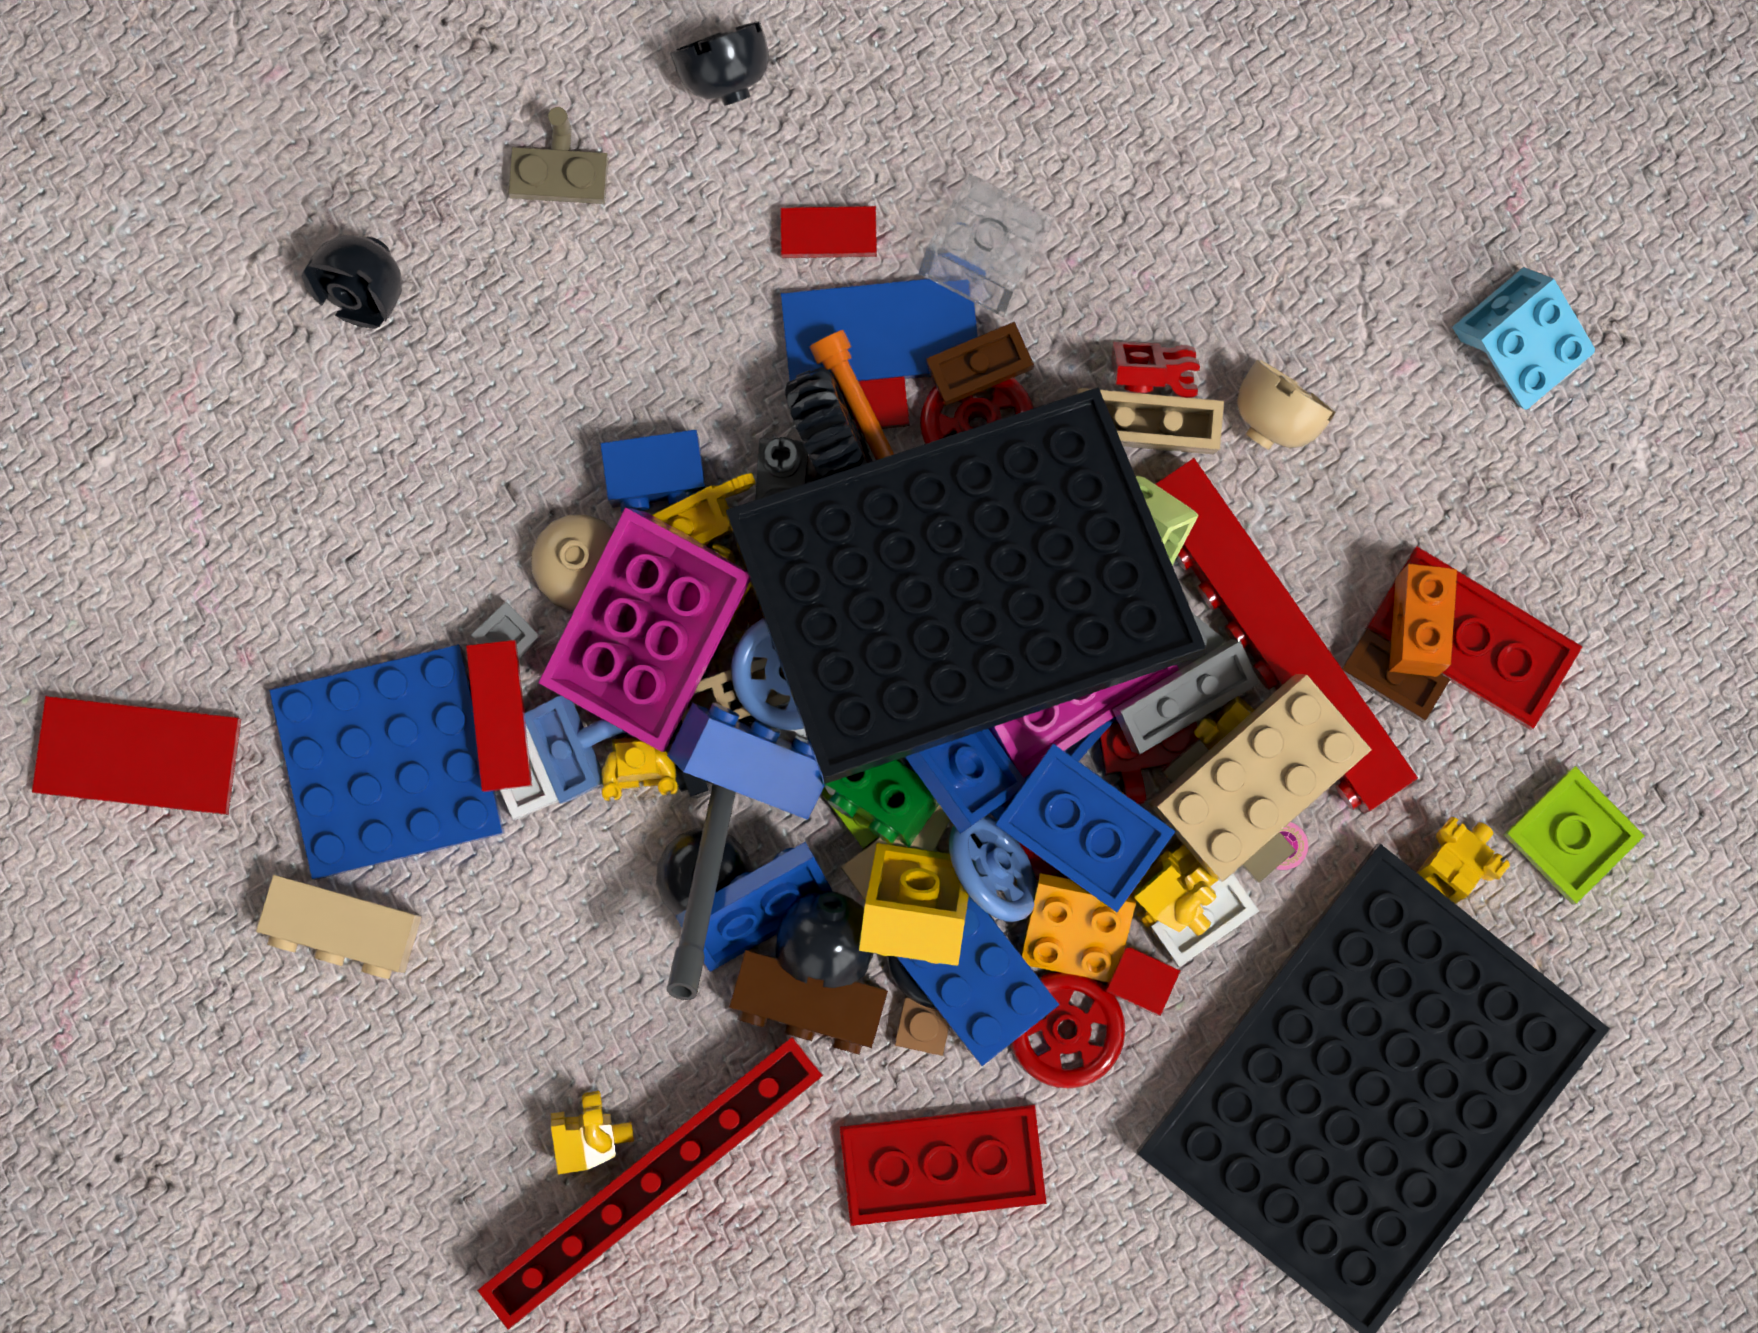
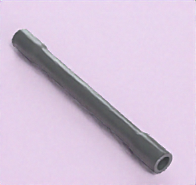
M714 783L712 785L680 941L674 952L667 985L668 994L680 1000H691L697 996L705 958L703 950L736 792Z

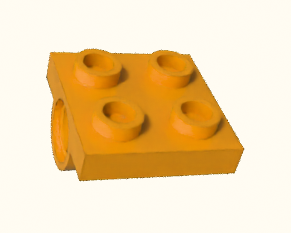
M1040 873L1036 887L1034 909L1028 917L1021 953L1022 958L1031 967L1110 982L1125 949L1136 905L1133 892L1119 911L1116 912L1071 879Z

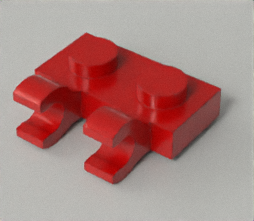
M1113 341L1111 361L1116 385H1124V389L1130 392L1148 393L1153 391V387H1165V384H1168L1181 397L1191 398L1198 395L1197 385L1192 384L1194 383V374L1187 371H1200L1199 360L1195 359L1196 350L1194 347L1179 345L1166 348L1156 343Z
M1196 721L1141 754L1131 751L1119 723H1112L1099 738L1105 776L1120 773L1122 792L1137 804H1144V801H1147L1141 770L1167 766L1193 742L1199 739L1194 734L1197 728Z

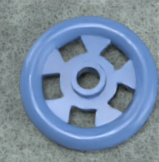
M762 618L743 634L735 648L731 665L735 693L748 713L761 723L782 730L804 729L787 681L781 674L778 656L774 650L764 618ZM753 657L768 659L765 666V680L752 679L751 664ZM771 689L780 694L790 696L786 710L776 708L766 702Z
M987 816L961 834L953 825L949 836L950 858L955 873L969 896L985 912L997 919L1015 922L1026 918L1034 909L1037 882L1032 865L1019 842L995 825L997 821ZM972 834H976L982 843V846L979 848L971 838ZM1014 877L1016 878L1017 887L1013 885ZM996 890L1003 891L1006 900L997 896Z

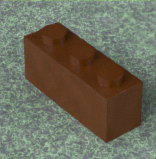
M745 950L729 1008L739 1010L737 1017L739 1021L765 1028L767 1020L771 1019L787 1024L785 1034L813 1041L815 1032L834 1037L831 1047L860 1055L862 1046L869 1048L873 1046L888 991L859 982L836 988L823 987L824 980L808 977L807 983L796 980L783 970L777 959Z

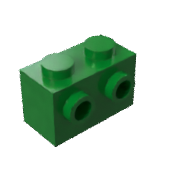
M897 760L824 784L831 796L828 801L830 805L851 819L856 813L871 822L868 829L890 845L897 839L907 847H910L939 806L918 774Z

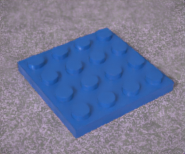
M459 644L269 690L313 880L505 834L495 791L482 792L471 686L462 647Z

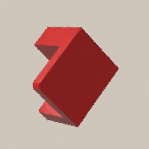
M1129 947L1124 950L1111 981L1107 982L1104 991L1153 1015L1161 1016L1181 970Z

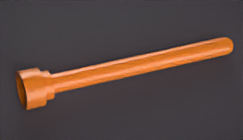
M844 330L833 333L809 346L817 364L823 363L826 370L831 369L875 459L879 460L894 455L848 361L852 358L848 351L852 346Z

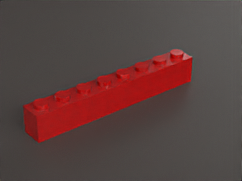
M1191 459L1157 482L1155 485L1193 509L1199 515L1175 560L1185 571L1191 567L1201 582L1197 589L1205 603L1212 610L1219 607L1229 623L1224 627L1230 639L1241 641L1243 648L1246 647L1257 663L1252 668L1260 682L1268 690L1274 687L1277 691L1295 674L1308 675L1372 749L1338 779L1341 783L1336 786V789L1346 805L1351 810L1358 807L1362 814H1365L1417 780L1418 777L1196 459Z
M791 1037L477 1291L509 1330L823 1077L824 1074L797 1040Z

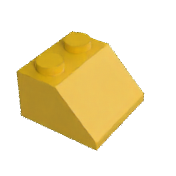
M881 843L876 844L865 901L859 951L958 966L969 894L955 873L950 854Z

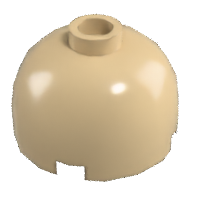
M1258 359L1245 376L1239 389L1237 401L1241 417L1251 426L1246 435L1268 450L1271 449L1274 443L1290 449L1303 447L1314 441L1327 427L1336 411L1312 392L1309 394L1297 385L1299 384L1275 367Z
M586 514L566 515L551 522L538 535L531 553L532 575L539 590L554 605L574 612L614 529L605 521Z

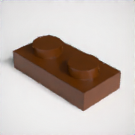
M1015 321L926 358V365L944 406L1031 371L1034 368V363Z
M1366 629L1344 663L1342 670L1347 677L1421 722L1426 721L1451 679L1442 674L1438 677L1389 672L1391 643Z

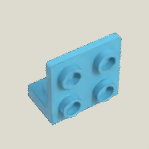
M1525 267L1520 269L1452 327L1461 342L1487 354L1518 407L1525 410L1529 409L1595 352V347L1554 278Z

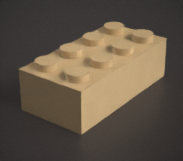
M1295 674L1154 798L1149 805L1166 825L1176 831L1174 834L1211 877L1223 882L1372 749L1308 675Z

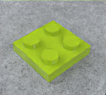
M1576 766L1571 767L1503 834L1572 905L1577 904L1645 837Z

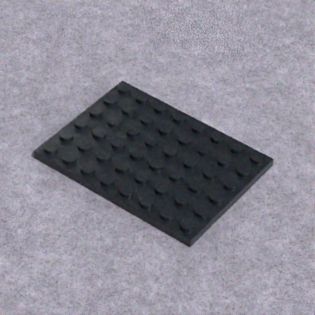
M1099 387L726 510L729 525L745 569L749 574L753 591L824 784L1203 656L1206 653L1207 648Z
M1376 844L1135 1153L1358 1333H1376L1610 1028L1382 844Z

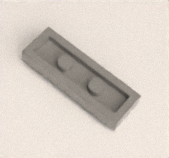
M1231 639L1113 708V712L1131 751L1141 754L1258 685L1259 682L1241 641Z

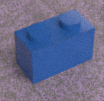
M697 430L600 443L608 501L612 508L620 507L621 513H623L625 507L646 511L650 509V502L668 500L669 506L706 488Z

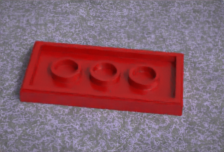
M1416 546L1400 572L1408 564L1454 568ZM1457 571L1451 665L1441 674L1451 679L1450 681L1529 730L1535 728L1583 646ZM1395 580L1365 630L1372 631L1390 643Z
M45 696L32 793L229 815L242 719Z
M1035 1104L840 1126L850 1226L1047 1204Z

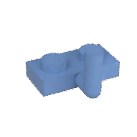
M561 695L525 713L526 725L560 804L572 801L603 785L602 769L592 745L607 738L629 733L604 719L584 728L574 703Z

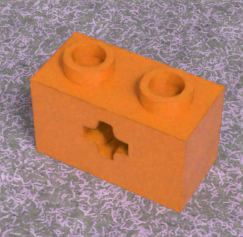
M1408 564L1397 575L1395 580L1389 672L1438 677L1451 665L1457 569Z

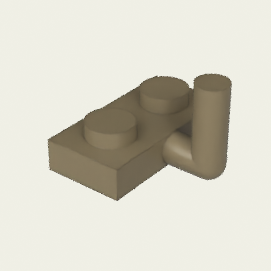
M561 107L552 108L548 113V119L552 128L551 150L512 147L508 193L510 198L605 204L608 154L570 151L572 128L568 115Z

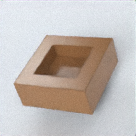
M905 997L895 1046L943 1056L949 1024L937 1009L922 1006L912 999Z

